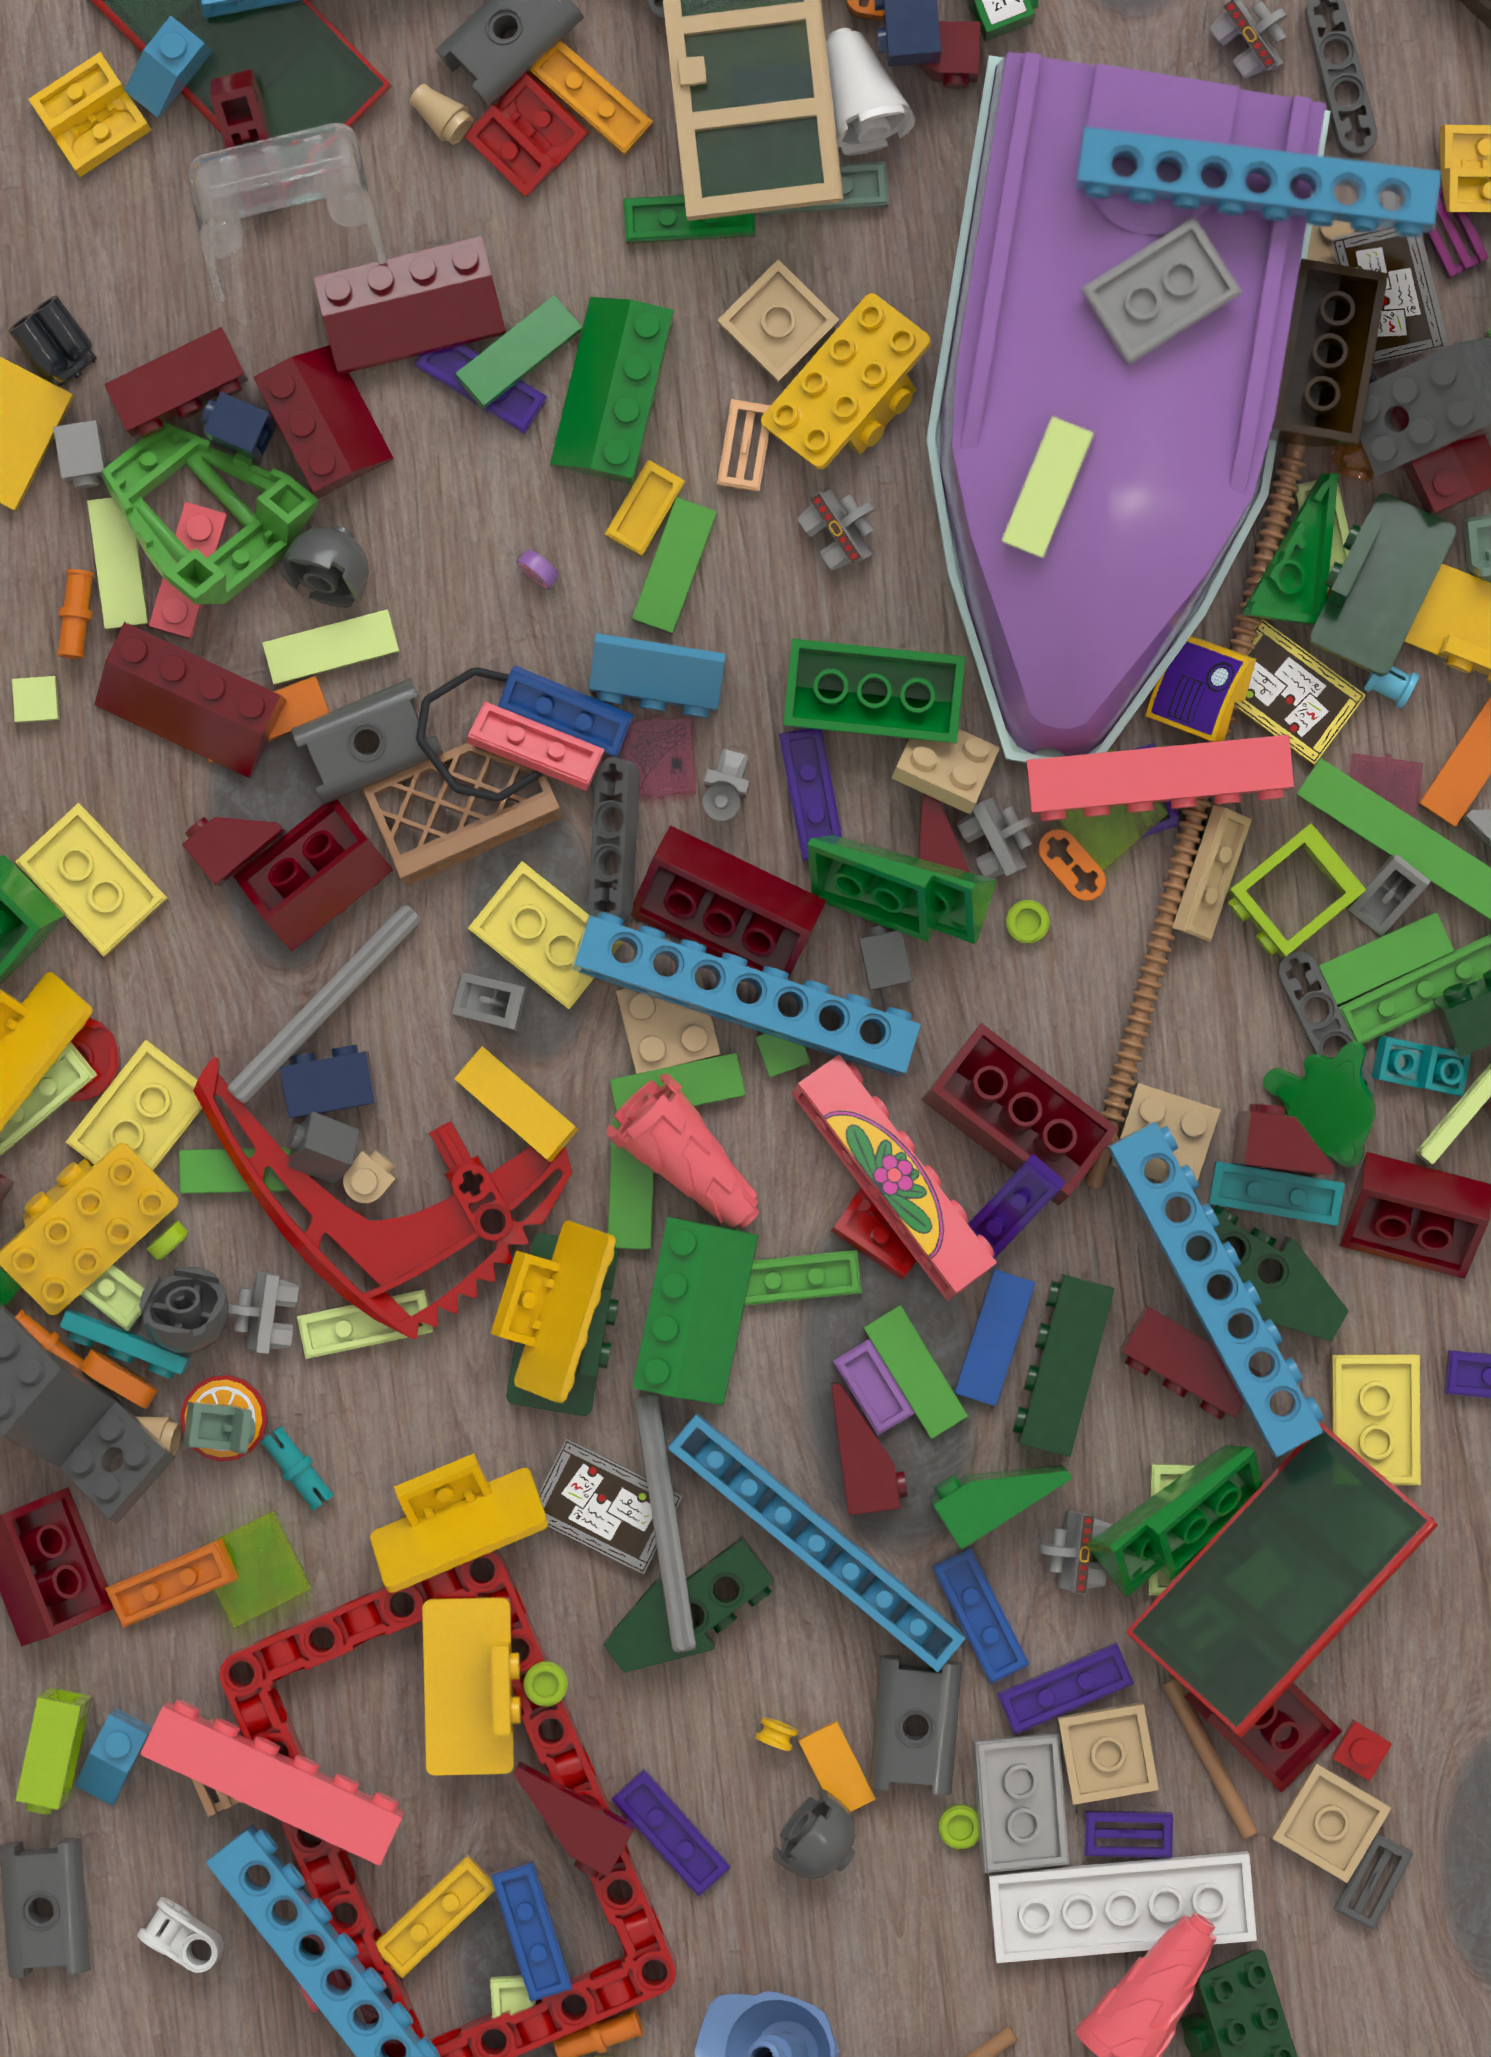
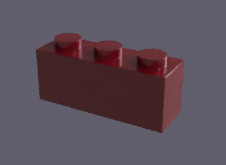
M220 327L105 383L104 386L126 431L132 437L139 434L141 438H146L164 429L163 422L178 415L180 419H185L203 410V402L215 396L218 397L220 392L230 396L236 395L243 389L241 384L249 379L227 334Z
M1145 1305L1119 1349L1128 1355L1124 1363L1147 1376L1150 1369L1166 1377L1162 1386L1183 1398L1190 1391L1203 1399L1199 1406L1201 1409L1222 1420L1225 1413L1236 1418L1244 1402L1213 1344ZM1249 1366V1370L1254 1376H1261V1372Z

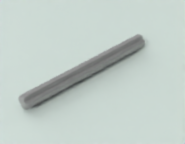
M407 905L401 906L228 1085L229 1092L239 1102H247L420 923L418 914Z
M643 1395L636 1398L635 1404L671 1644L674 1652H686L695 1649L696 1642L660 1404L657 1395Z

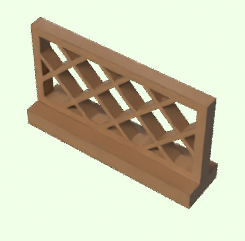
M468 743L438 756L444 765L451 763L448 771L455 780L474 786L476 789L500 793L503 790L484 783L492 761L514 769L506 788L517 782L520 772L530 774L535 771L496 756L493 753L480 750V748ZM474 754L485 758L477 780L455 773L462 757ZM430 760L363 788V792L393 858L400 879L406 887L564 817L545 774L538 778L543 792L527 799L513 794L501 801L497 812L489 816L472 811L477 797L470 796L466 808L444 801L449 789V785L445 780L437 798L417 791L416 788L422 775L430 771L439 773ZM412 780L409 787L401 785ZM390 789L406 793L398 816L381 810L376 795ZM413 796L435 804L426 826L405 819ZM509 800L517 802L506 808ZM441 807L463 815L457 830L446 834L433 829ZM469 817L477 820L467 825ZM386 819L395 821L391 831ZM402 824L423 832L416 848L400 854L395 840ZM430 835L438 837L427 843Z

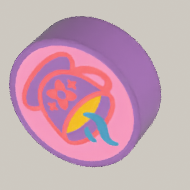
M531 549L525 550L516 561L517 565L528 577L547 590L559 579V573L554 566Z

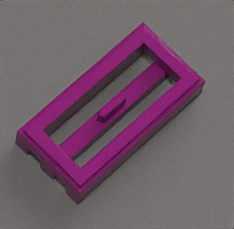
M1440 186L1436 214L1461 263L1454 265L1436 227L1434 231L1426 233L1449 279L1486 261L1489 256L1467 212H1453L1474 254L1473 257H1469L1440 198L1443 196V188Z

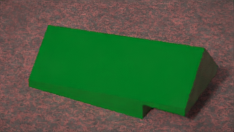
M835 835L811 838L808 842L812 894L827 900L825 904L929 942L936 930L975 944L979 939L997 880Z
M1222 1446L1086 1543L1126 1597L1132 1594L1158 1570L1170 1580L1173 1579L1262 1486L1255 1451L1248 1446Z

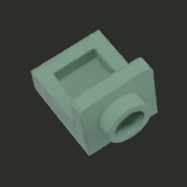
M1491 514L1462 519L1467 570L1482 577L1483 581H1491Z
M188 1402L183 1445L247 1453L248 1444L253 1441L255 1434V1422L252 1418L251 1410L234 1405Z

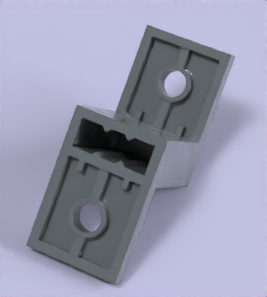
M1491 337L1454 343L1369 383L1360 440L1376 477L1382 476L1458 440L1491 434ZM1396 406L1403 407L1409 415V424L1403 431L1395 429L1390 420L1391 412Z
M0 1303V1434L58 1466L108 1519L118 1524L175 1457L106 1386L88 1376L81 1369L45 1349ZM123 1452L124 1460L121 1467L111 1472L110 1464L112 1459L118 1453Z

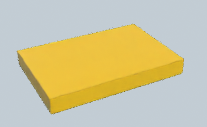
M0 356V503L18 511L55 437L53 427L61 425L75 395Z

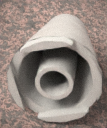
M841 28L830 33L827 37L826 47L838 148L841 147L844 155L866 154L888 146L886 138L898 132L900 139L907 135L915 124L913 111L862 33L852 31L850 28Z

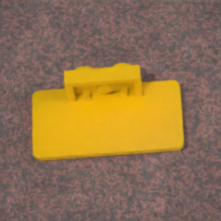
M874 293L867 294L761 417V423L769 432L819 470L825 469L846 444L861 455L867 447L874 446L881 439L885 426L896 414L904 412L910 405L913 394L917 389L907 373L931 347L932 340L925 331Z
M1441 564L1404 643L1447 659L1446 665L1458 671L1471 673L1473 669L1488 675L1486 680L1491 683V582L1483 581L1478 577Z
M53 972L44 974L22 1003L0 989V1133L24 1100L31 1095L34 1087L45 1073L55 1064L73 1037L84 1027L87 1019L92 1014V1007Z
M126 1143L116 1144L94 1165L84 1158L79 1164L73 1162L66 1166L57 1176L56 1181L58 1183L46 1194L43 1191L37 1193L27 1202L24 1207L26 1212L22 1215L25 1228L0 1250V1266L50 1315L59 1314L178 1205L177 1195Z
M567 1220L561 1228L552 1260L516 1250L490 1333L504 1339L525 1344L514 1378L516 1387L557 1403H564L567 1399L568 1393L574 1385V1374L581 1351L587 1343L588 1329L594 1310L600 1302L601 1288L607 1268L614 1257L615 1237L613 1235Z
M473 1453L394 1486L397 1499L407 1517L374 1530L370 1535L383 1584L388 1592L394 1593L542 1531L548 1526V1520L534 1478L528 1468L518 1469L488 1482Z
M504 1597L429 1599L423 1604L422 1608L426 1770L434 1776L510 1773L514 1767L513 1724L521 1723L520 1697H513L512 1680L520 1679L519 1653H512L510 1602Z

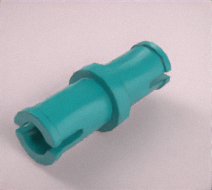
M281 1425L271 1432L281 1444V1448L271 1435L264 1437L260 1444L266 1448L282 1469L281 1477L285 1482L290 1480L308 1503L310 1509L314 1511L323 1503L313 1492V1488L323 1501L329 1500L334 1493L312 1467L311 1463L313 1460L309 1454L305 1456L302 1454Z

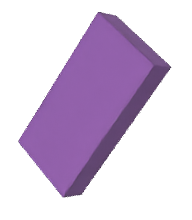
M870 1338L833 1360L877 1435H880L915 1413Z

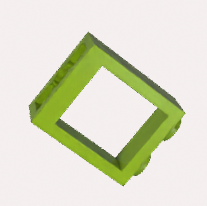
M1310 823L1233 885L1227 892L1232 898L1227 904L1242 922L1250 919L1260 931L1255 938L1270 956L1277 952L1283 958L1357 899L1366 889L1312 823ZM1301 846L1341 896L1286 940L1246 890Z
M49 1687L38 1696L15 1800L26 1803V1810L40 1814H51L52 1809L59 1810L71 1798L92 1701L91 1695Z

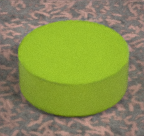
M1023 900L1016 903L1010 908L1006 916V928L1009 935L1020 943L1030 944L1037 942L1045 936L1049 928L1050 920L1047 910L1040 903L1033 900Z
M176 1220L146 1250L156 1260H161L188 1235V1230L179 1220Z
M541 1661L534 1664L528 1670L524 1679V1690L527 1697L533 1703L540 1706H552L558 1703L565 1696L568 1688V1677L565 1670L559 1664L552 1661Z
M954 1804L947 1807L942 1812L938 1822V1829L942 1840L948 1846L955 1849H966L973 1846L979 1840L976 1810L966 1804Z

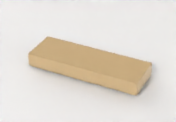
M1213 805L1172 927L1173 929L1200 940L1211 942L1252 819L1225 807Z

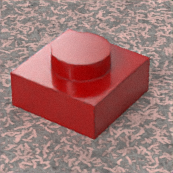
M1353 1719L1331 1757L1370 1781L1392 1743Z

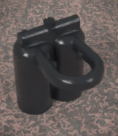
M57 295L41 303L33 313L18 320L8 330L44 379L52 380L57 386H61L73 376L78 378L79 375L83 374L81 372L82 369L92 362H96L97 357L91 351V340Z

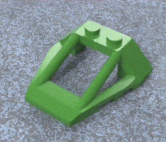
M163 422L164 429L152 436L142 438L102 470V478L111 497L146 555L163 578L194 604H225L285 555L317 507L318 499L287 473L275 468L271 472L253 465L252 459L239 453H236L235 457L211 447V441ZM185 464L244 527L209 557H205L196 548L190 551L142 499ZM209 464L264 492L257 498L256 515Z

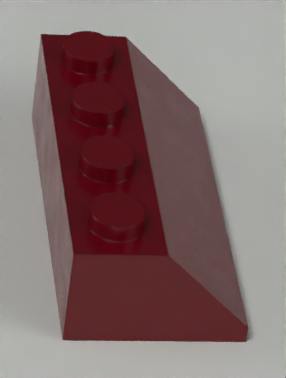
M482 236L313 277L338 375L481 341L506 333Z
M124 622L105 661L94 705L251 779L287 700L267 688Z
M670 825L652 858L633 902L631 916L680 940L685 939L702 944L707 947L705 952L713 956L722 958L723 953H729L748 960L746 967L763 972L765 966L782 970L789 974V980L827 900Z
M983 1023L976 1028L921 1099L1014 1172L1032 1154L1036 1155L1066 1182L1061 1190L1051 1199L1058 1206L1070 1197L1119 1131L1118 1127Z

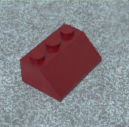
M330 345L292 356L253 377L313 493L318 499L394 460L350 373L338 375Z
M1396 406L1390 415L1391 423L1395 429L1403 431L1409 424L1408 412L1401 406ZM1485 435L1458 440L1403 465L1423 510L1430 513L1431 516H1435L1491 489V446Z
M336 799L320 806L233 877L264 921L284 944L293 951L303 942L309 940L314 933L334 917L344 912L348 906L368 890L379 884L393 869L340 801Z
M1250 1104L1249 1111H1238L1231 1163L1333 1176L1334 1166L1296 1117L1284 1116L1285 1107Z
M1366 1152L1355 1180L1339 1246L1465 1279L1490 1221L1491 1184Z
M69 1487L0 1514V1594L21 1647L52 1637L114 1609L105 1589L108 1587Z

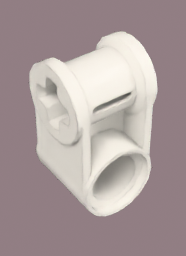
M160 1897L157 1902L158 1910L146 1929L140 1928L137 1933L138 1938L150 1948L167 1955L187 1970L195 1973L209 1970L223 1954L224 1942L221 1935L216 1930L193 1917L191 1913L168 1898ZM169 1919L168 1925H167L166 1928L164 1929L163 1933H161V1930H162L163 1926L165 1925V1923H166L167 1920ZM201 1939L210 1945L212 1955L209 1960H200L193 1955L191 1945L194 1940Z

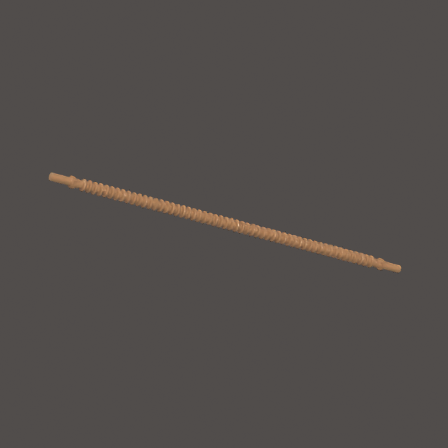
M1287 443L1285 457L1279 458V462L1283 464V467L1276 470V474L1280 477L1278 481L1272 483L1276 488V492L1269 495L1273 503L1266 506V510L1270 513L1269 517H1265L1262 520L1266 524V528L1259 531V534L1263 536V540L1256 543V547L1260 548L1258 554L1252 556L1256 560V565L1249 568L1253 576L1246 579V583L1250 586L1249 590H1244L1242 593L1246 597V601L1239 604V607L1244 609L1279 548V541H1282L1285 537L1281 534L1282 529H1287L1289 526L1285 522V518L1292 515V512L1288 510V506L1295 503V499L1291 498L1293 492H1298L1299 490L1295 486V481L1302 478L1298 470L1305 467L1302 457L1308 446ZM1242 613V615L1238 614L1236 616L1240 623L1238 627H1233L1232 630L1236 633L1235 639H1230L1229 643L1233 645V651L1248 656L1249 650L1255 649V645L1251 643L1252 638L1259 636L1255 631V627L1260 626L1262 621L1255 617L1243 616ZM1234 704L1233 710L1236 711L1239 707L1238 705ZM1231 716L1230 723H1233L1235 718ZM1228 728L1226 735H1230L1232 730ZM1203 738V741H1205L1206 743L1212 742L1210 740ZM1208 798L1197 799V807L1183 809L1186 820L1179 822V825L1183 827V831L1176 834L1180 842L1178 845L1173 846L1176 856L1169 859L1173 863V867L1166 870V874L1170 875V879L1163 882L1166 892L1159 895L1163 899V904L1156 907L1160 915L1158 918L1153 919L1156 929L1149 932L1153 936V940L1146 943V946L1150 948V952L1143 955V959L1147 960L1146 965L1139 968L1143 972V977L1136 979V983L1140 984V988L1133 991V995L1137 997L1135 1003L1129 1004L1133 1008V1013L1126 1016L1130 1024L1128 1027L1123 1028V1031L1127 1033L1126 1038L1119 1041L1123 1045V1049L1116 1052V1055L1120 1057V1061L1113 1064V1068L1117 1069L1116 1074L1109 1077L1113 1081V1086L1106 1089L1110 1093V1097L1108 1100H1103V1104L1107 1106L1106 1111L1100 1112L1103 1117L1116 1127H1119L1120 1122H1125L1122 1112L1129 1109V1106L1125 1104V1100L1132 1097V1094L1128 1092L1130 1086H1135L1132 1075L1139 1073V1070L1135 1068V1064L1142 1061L1138 1053L1139 1050L1145 1049L1142 1039L1149 1036L1145 1032L1146 1025H1152V1021L1148 1019L1150 1013H1155V1009L1152 1008L1153 1001L1159 1000V997L1155 995V991L1162 988L1158 980L1160 977L1165 976L1162 966L1169 963L1165 959V955L1172 952V949L1168 947V943L1175 940V936L1172 935V927L1182 900V893L1186 888L1185 882L1190 876L1188 874L1189 868H1192L1194 865L1191 862L1192 857L1197 856L1198 853L1195 850V846L1202 841V839L1198 838V834L1205 831L1202 821L1209 818L1205 813L1206 807L1210 808L1212 806ZM1118 1132L1107 1146L1119 1140L1117 1137ZM1107 1147L1090 1168L1085 1185L1102 1189L1111 1157Z

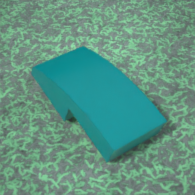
M1379 1036L1371 1077L1381 1081L1463 1096L1471 1054L1460 1057L1451 1049Z

